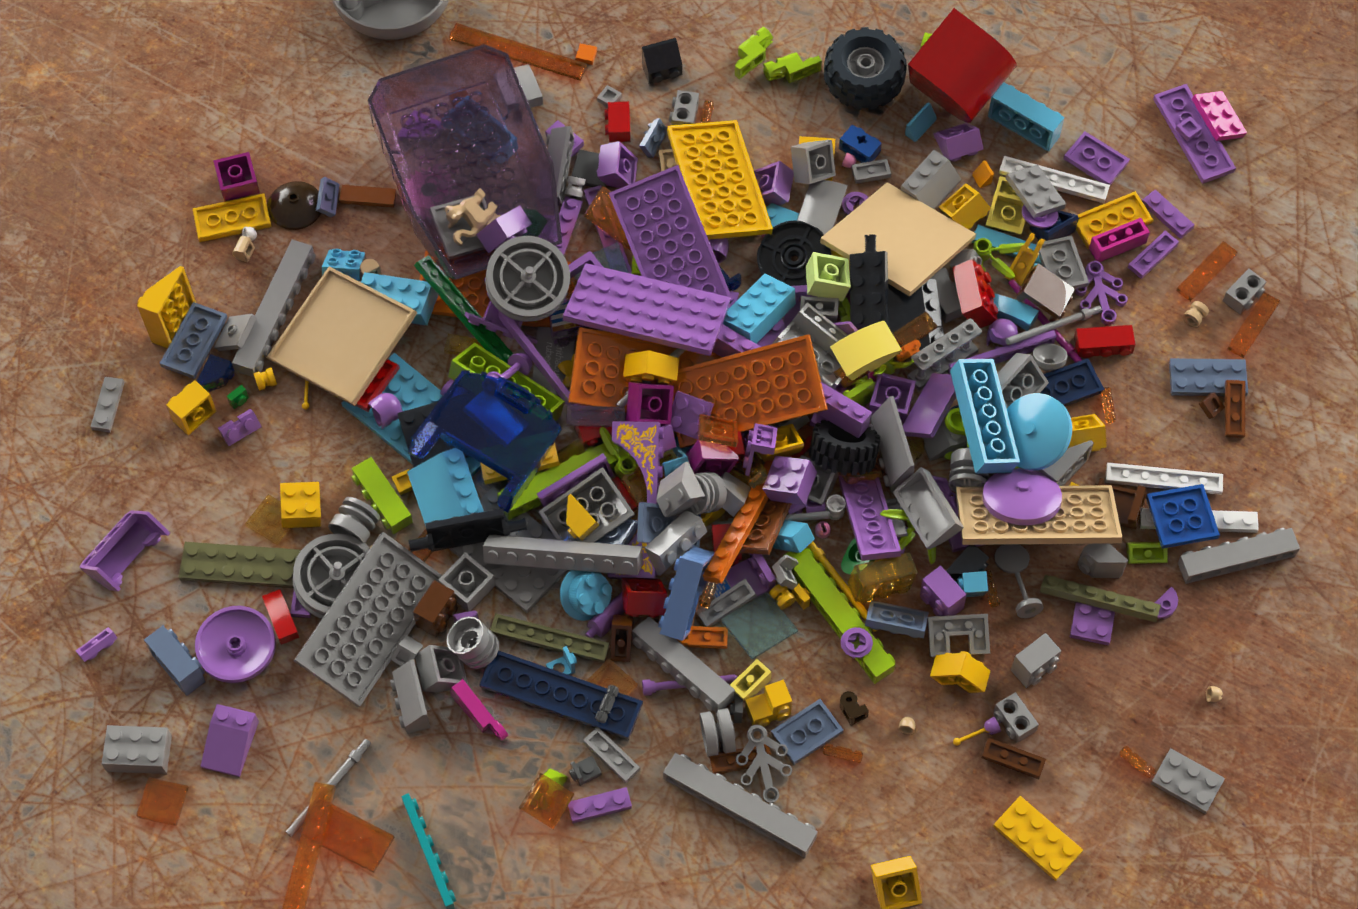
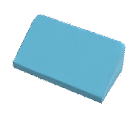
M926 103L906 125L905 136L914 142L937 120L931 103Z

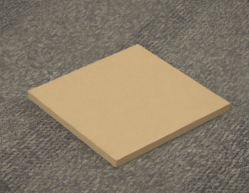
M887 182L823 235L820 243L850 260V254L865 252L864 235H877L876 251L888 252V284L911 296L975 239L976 233Z
M329 266L266 358L355 406L417 315V312Z

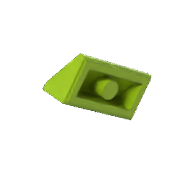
M1160 542L1126 543L1128 564L1168 563V548L1162 549Z

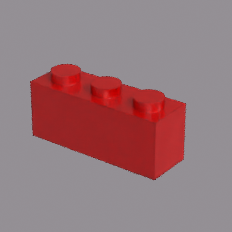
M1132 325L1077 328L1074 335L1076 353L1083 358H1091L1093 356L1109 357L1118 354L1126 356L1133 354L1136 345Z

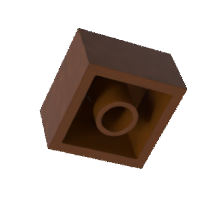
M434 580L413 611L416 627L436 638L439 633H443L447 627V621L458 610L454 590Z

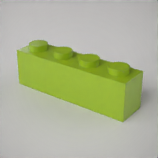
M372 457L351 468L353 472L351 478L356 486L360 485L363 489L361 491L366 501H371L373 504L371 507L382 517L381 522L386 530L390 529L395 534L413 523L410 512Z

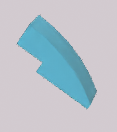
M995 294V298H993L998 308L997 319L1011 320L1015 325L1028 331L1038 317L1039 310L1018 300Z

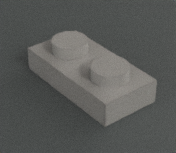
M887 159L854 164L851 167L855 184L891 178Z

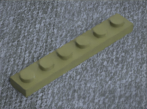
M1045 575L1040 589L1041 593L1152 622H1157L1161 607L1160 604L1151 601H1144L1132 596H1125L1074 581L1063 580L1055 576Z
M496 613L490 629L496 636L562 653L563 647L567 646L569 652H573L574 656L600 663L605 662L610 646L609 642Z

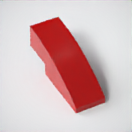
M281 589L263 595L262 598L280 644L282 645L300 638Z

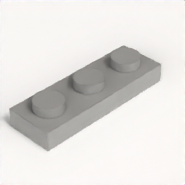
M104 378L91 423L92 430L111 433L125 383L123 379Z
M744 579L696 612L706 627H712L757 597L747 580Z
M600 728L594 729L583 740V743L623 782L627 783L640 771V767Z

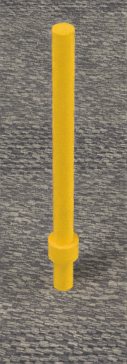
M812 541L808 548L813 552L814 559L824 566L825 570L866 622L868 611L827 560L825 552Z

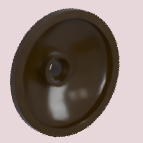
M292 181L279 186L271 194L268 201V211L271 219L278 226L289 230H299L312 225L321 215L320 212L316 211L319 191L313 185L302 181Z

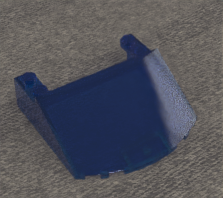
M462 370L413 435L408 454L415 458H424L439 438L510 480L497 501L498 506L509 513L523 491L529 486L562 428L552 417L553 413L550 410L547 411L540 404L541 401L522 386L500 376L499 378L488 376L486 372L477 374L470 373V370Z

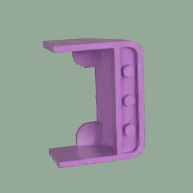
M131 510L122 517L80 565V569L108 590L119 591L123 577L121 573L145 546H155L161 540V535L168 536L170 532L150 512Z

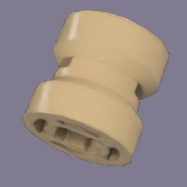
M1194 301L1190 306V310H1187L1183 315V319L1190 326L1198 327L1202 322V318L1208 315L1209 309L1202 302Z

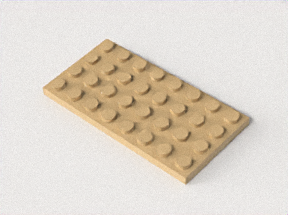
M1112 485L1059 486L1062 492L1060 510L1050 520L1036 525L1010 524L993 516L983 503L984 487H956L958 515L964 527L961 530L962 545L1122 543V533Z

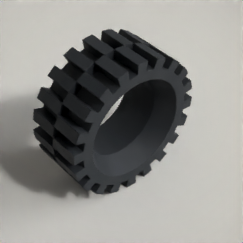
M821 420L813 428L809 456L811 461H815V465H822V469H830L832 473L841 472V475H846L847 473L857 475L859 473L863 475L865 472L869 473L875 468L880 435L877 434V431L871 430L869 426L857 438L832 422Z

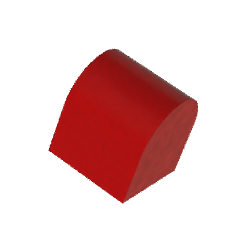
M955 8L952 9L908 63L910 83L947 112L966 123L973 121L1017 67L1015 59L1004 46Z

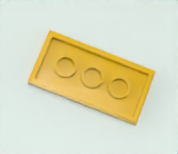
M1135 191L1078 214L1079 219L1076 231L1087 249H1089L1091 239L1096 235L1142 218L1145 225H1149L1153 222V218Z
M265 194L193 208L199 242L241 234L243 227H253L255 230L272 227Z

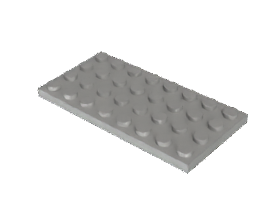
M382 532L300 650L294 662L351 703L360 707L390 663V659L399 643L406 635L408 636L416 624L413 615L414 609L434 580L439 582L438 579L442 575L386 533Z

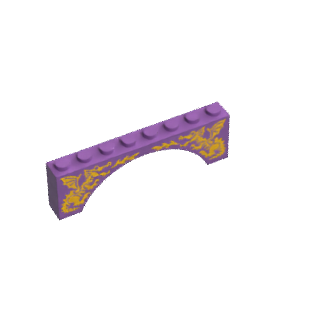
M612 421V442L623 448L636 460L645 479L647 503L658 504L656 499L659 489V478L663 477V466H660V458H663L664 454L663 446H660V439H664V427H661L659 422ZM636 534L628 545L642 546L643 565L639 574L608 573V578L657 579L655 568L645 550L648 543L637 542Z

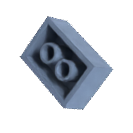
M162 625L146 637L144 641L152 656L183 693L188 696L206 682L203 677L205 672L201 668L200 662L195 657L192 658L185 644L179 642L174 631L171 628L167 630Z

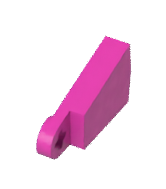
M463 679L451 688L450 694L453 700L482 733L489 728L501 741L508 737L504 727L492 717Z

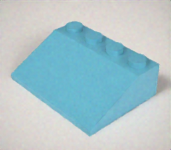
M461 446L444 451L407 471L424 523L484 512Z

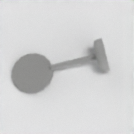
M1019 544L1001 545L994 555L995 563L1002 571L1015 573L1024 599L1016 607L1017 616L1020 618L1034 617L1043 610L1042 601L1038 598H1028L1019 573L1028 567L1030 561L1029 553Z

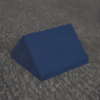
M1059 210L1057 211V222L1049 228L1030 226L1029 228L1038 240L1042 238L1048 241L1067 237L1075 232L1079 219L1078 215Z

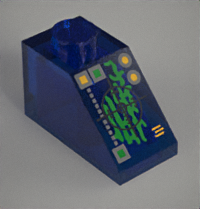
M210 354L197 382L207 392L226 386L228 381L233 378L235 372L231 361Z

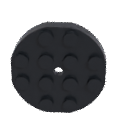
M797 220L786 221L774 226L772 234H765L757 251V263L761 275L767 274L789 286L807 285L806 265L812 253L832 255L831 249L820 243V239L824 235L823 232L817 227ZM797 256L798 260L792 261L791 258Z

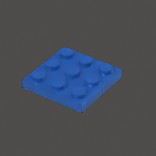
M1203 484L1146 495L1162 549L1219 539L1220 534Z

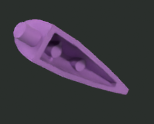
M622 593L609 602L610 604L604 609L603 613L595 615L588 622L587 627L589 630L585 633L586 637L593 638L597 634L602 639L612 628L613 615H623L625 611L623 609Z

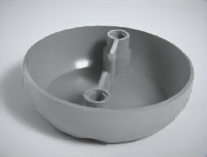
M332 0L339 16L354 30L376 39L398 40L414 36L429 28L442 15L449 0Z

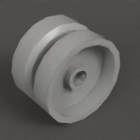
M728 708L717 710V723H715L713 714L710 711L700 713V725L707 757L718 755L719 742L725 754L736 752L735 731Z

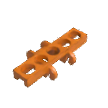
M913 340L901 347L902 352L896 355L898 361L902 362L919 352L920 341Z

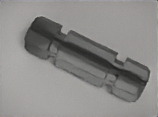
M614 685L608 686L607 694L604 695L599 707L600 711H597L595 716L596 721L603 724L606 722L607 714L610 713L615 697H617L619 688Z

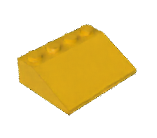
M179 266L147 289L143 297L141 296L137 302L138 310L151 342L166 348L172 342L192 303H196L184 267Z

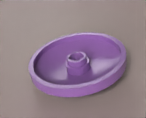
M1014 468L1011 473H996L986 481L983 488V503L986 509L996 518L1010 524H1040L1053 518L1061 507L1062 492L1060 487L1053 479L1039 471Z
M230 606L214 612L202 623L195 639V652L198 661L202 665L201 667L211 677L227 683L244 682L259 675L271 662L276 648L275 633L268 619L259 611L246 606Z

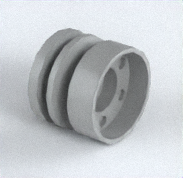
M962 448L952 453L949 488L956 492V487H984L990 476L988 473L975 474L970 449Z
M713 472L695 474L705 496L688 508L687 511L698 515L721 509L727 497L726 485L723 479Z
M346 497L342 502L343 505L338 509L340 514H335L329 523V530L333 534L350 535L366 543L370 536L368 530L375 528V524L380 520V515L365 502L357 498Z
M468 616L461 618L452 625L447 634L449 650L470 668H483L490 664L497 656L499 641L496 635L476 617Z

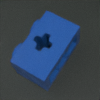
M853 124L839 140V149L854 155L856 160L861 163L874 161L881 153L882 143L879 139L870 136L862 128H857Z

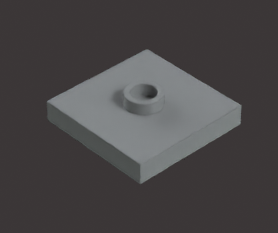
M253 314L230 316L214 348L218 351L242 349L257 317Z

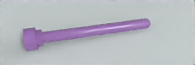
M724 675L720 677L725 682L732 683L737 678V675ZM650 679L642 680L644 696L652 695V693H656L658 690L686 688L684 685H679L676 681L655 683V681Z

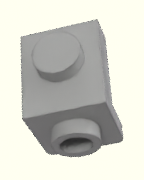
M788 555L780 558L772 568L777 576V582L781 586H786L793 590L798 583L791 570L798 564V561Z

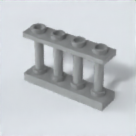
M971 318L911 356V360L914 361L918 368L910 372L907 378L916 381L915 388L920 391L925 387L932 373L946 374L948 373L949 364L977 354L979 349L971 340L979 336L982 330Z

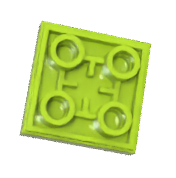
M871 378L866 381L861 380L856 384L855 388L850 391L846 390L842 394L861 406H865L871 402L875 382Z

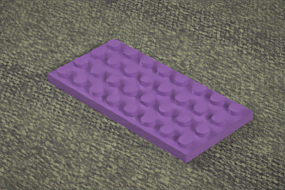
M678 165L609 193L641 276L731 297V302H733Z
M585 263L564 311L563 321L711 356L731 303V297Z

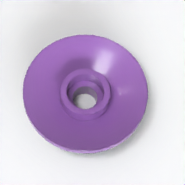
M1025 205L1022 207L1023 218L1034 227L1049 228L1057 222V211L1033 218Z

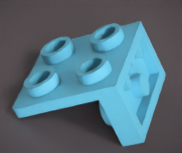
M337 248L329 250L322 265V275L330 266L360 282V265L364 261L365 252L358 250L343 251Z

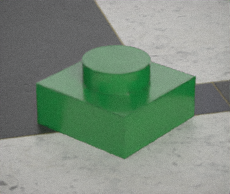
M242 385L227 395L229 405L233 409L245 404L249 398L246 389Z

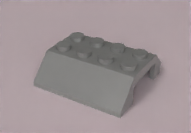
M807 302L772 344L809 334L821 382L835 389L846 374L830 346L848 335Z

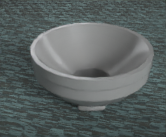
M1042 344L1033 350V358L1042 370L1054 371L1065 365L1067 351L1056 344Z

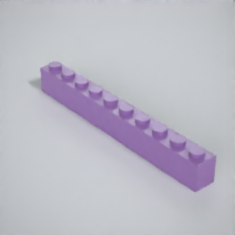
M722 324L712 352L720 357H726L761 346ZM822 383L828 410L818 412L817 414L859 438L869 427L872 412Z

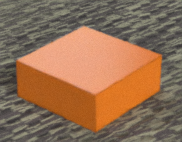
M580 43L575 57L576 62L593 65L597 47Z

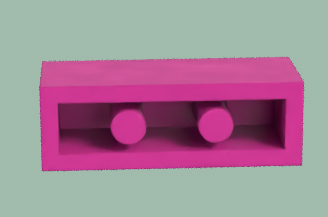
M1139 218L1092 237L1089 250L1095 260L1101 262L1146 244L1150 231L1142 218Z

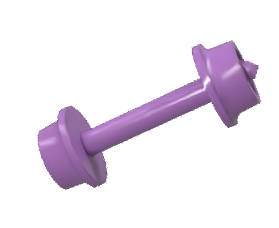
M526 353L513 354L508 359V364L512 367L502 374L494 371L489 372L482 382L483 391L492 397L505 393L507 389L506 380L517 371L524 375L529 374L532 368V360Z

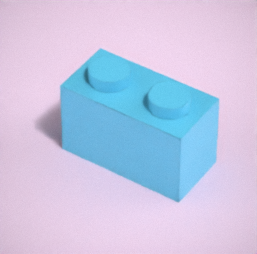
M784 520L773 548L801 553L815 538L807 523Z
M986 571L962 573L957 581H955L967 594L966 597L983 596L988 592Z

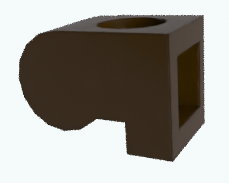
M847 691L840 697V709L850 726L868 718L869 710L865 704L859 706L855 693Z

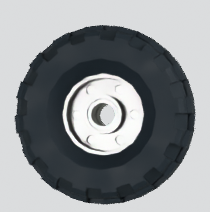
M861 27L860 30H848L845 32V35L841 34L826 52L824 62L825 83L828 85L830 93L836 99L839 98L840 102L846 106L851 105L854 106V109L862 110V108L872 110L878 108V105L884 106L891 102L895 96H898L904 85L907 70L905 52L900 44L896 43L895 38L890 34L885 35L883 30L877 28L871 30L869 27Z

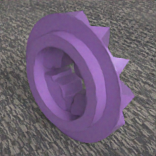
M861 192L847 194L842 201L844 214L847 213L849 215L854 210L853 205H856L858 201L859 205H861L869 197Z
M862 628L848 629L841 638V649L853 659L855 657L862 659L863 656L869 654L873 646L871 635ZM859 637V643L862 645H859L855 650L854 644L851 642H855V639Z

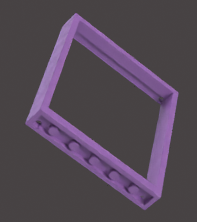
M589 251L568 265L570 279L583 270L585 263L603 266L592 252ZM499 311L498 318L526 354L529 355L536 367L561 399L565 401V404L578 420L594 415L596 410L601 409L589 406L582 408L580 405L568 403L569 390L515 321Z

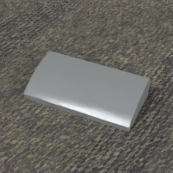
M821 180L810 184L797 221H803L817 227L825 235L834 227L848 185L829 180Z
M920 467L893 491L927 549L940 545L964 528L928 470Z

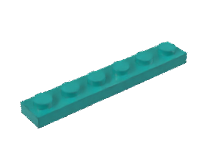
M409 793L401 796L444 905L446 909H455L453 902L457 900L453 890L448 891L446 884L449 883L445 871L441 872L438 865L442 863L438 853L433 854L431 847L434 846L430 834L426 835L424 832V828H427L423 816L418 817L416 812L419 810L415 798L411 799Z

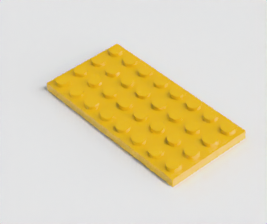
M737 120L667 126V134L676 163L680 168L708 240L772 234L773 228Z

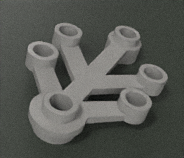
M753 725L747 732L749 741L743 751L737 755L736 762L740 766L746 765L748 756L755 746L757 756L740 780L743 785H750L753 781L752 777L760 766L765 785L763 798L768 803H774L779 798V791L773 787L768 764L779 770L785 777L792 774V767L767 754L764 744L774 749L780 757L787 754L788 748L786 745L779 744L767 737V731L763 726ZM759 731L761 737L759 739L754 738V732ZM779 747L785 748L784 754L778 753ZM739 756H745L746 761L740 763L738 761ZM783 767H789L790 773L784 774L782 771ZM744 776L750 777L749 783L743 782ZM769 791H773L775 793V797L773 799H769L767 797V793Z

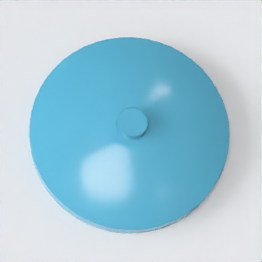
M1033 393L1020 397L1007 408L1020 460L1017 467L1029 471L1045 469L1056 463L1064 455L1072 437V421L1069 412L1061 402L1046 394Z

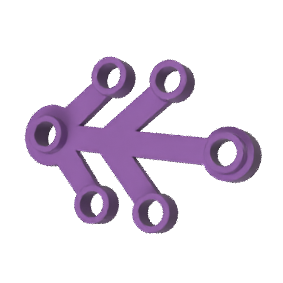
M1092 261L1087 264L1085 272L1089 283L1093 280L1095 286L1088 296L1080 302L1079 308L1080 310L1090 309L1091 303L1098 295L1102 308L1101 322L1109 326L1115 323L1117 315L1114 310L1109 308L1106 295L1116 300V304L1120 307L1126 305L1128 298L1125 294L1116 292L1122 288L1123 281L1106 273L1099 261ZM1101 279L1111 283V288L1104 285ZM1082 287L1084 291H1079L1078 289H1075L1076 295L1084 296L1086 294L1087 287Z

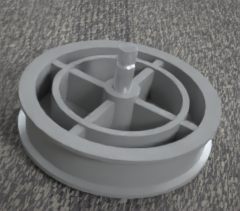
M535 236L512 238L500 245L492 254L486 271V290L493 305L509 318L525 322L538 321L552 315L564 302L570 284L569 266L562 252L545 239Z
M328 534L309 542L298 554L293 569V588L300 604L312 615L322 619L364 559L370 547L358 538L346 534Z

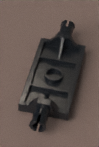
M875 234L864 235L865 252L850 254V317L852 324L857 329H862L881 321H885L889 327L888 252L876 251L877 235Z
M503 508L492 509L486 512L472 513L470 515L425 523L426 537L409 540L411 552L422 549L434 552L485 542L489 535L508 536L511 532L527 530L525 518L507 521L505 520Z

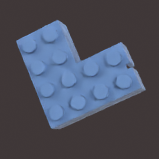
M693 546L676 560L674 565L676 575L669 584L671 594L669 597H666L663 607L666 609L664 616H661L658 625L661 628L660 634L682 641L689 635L699 596L706 590L708 581H704L702 576L704 571L702 569L707 568L715 552Z

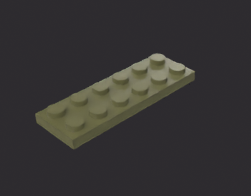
M185 542L179 580L293 588L294 564L301 550Z

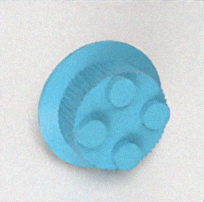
M570 570L564 577L560 588L562 607L573 619L581 621L590 620L595 615L603 613L604 609L610 604L612 586L600 572Z

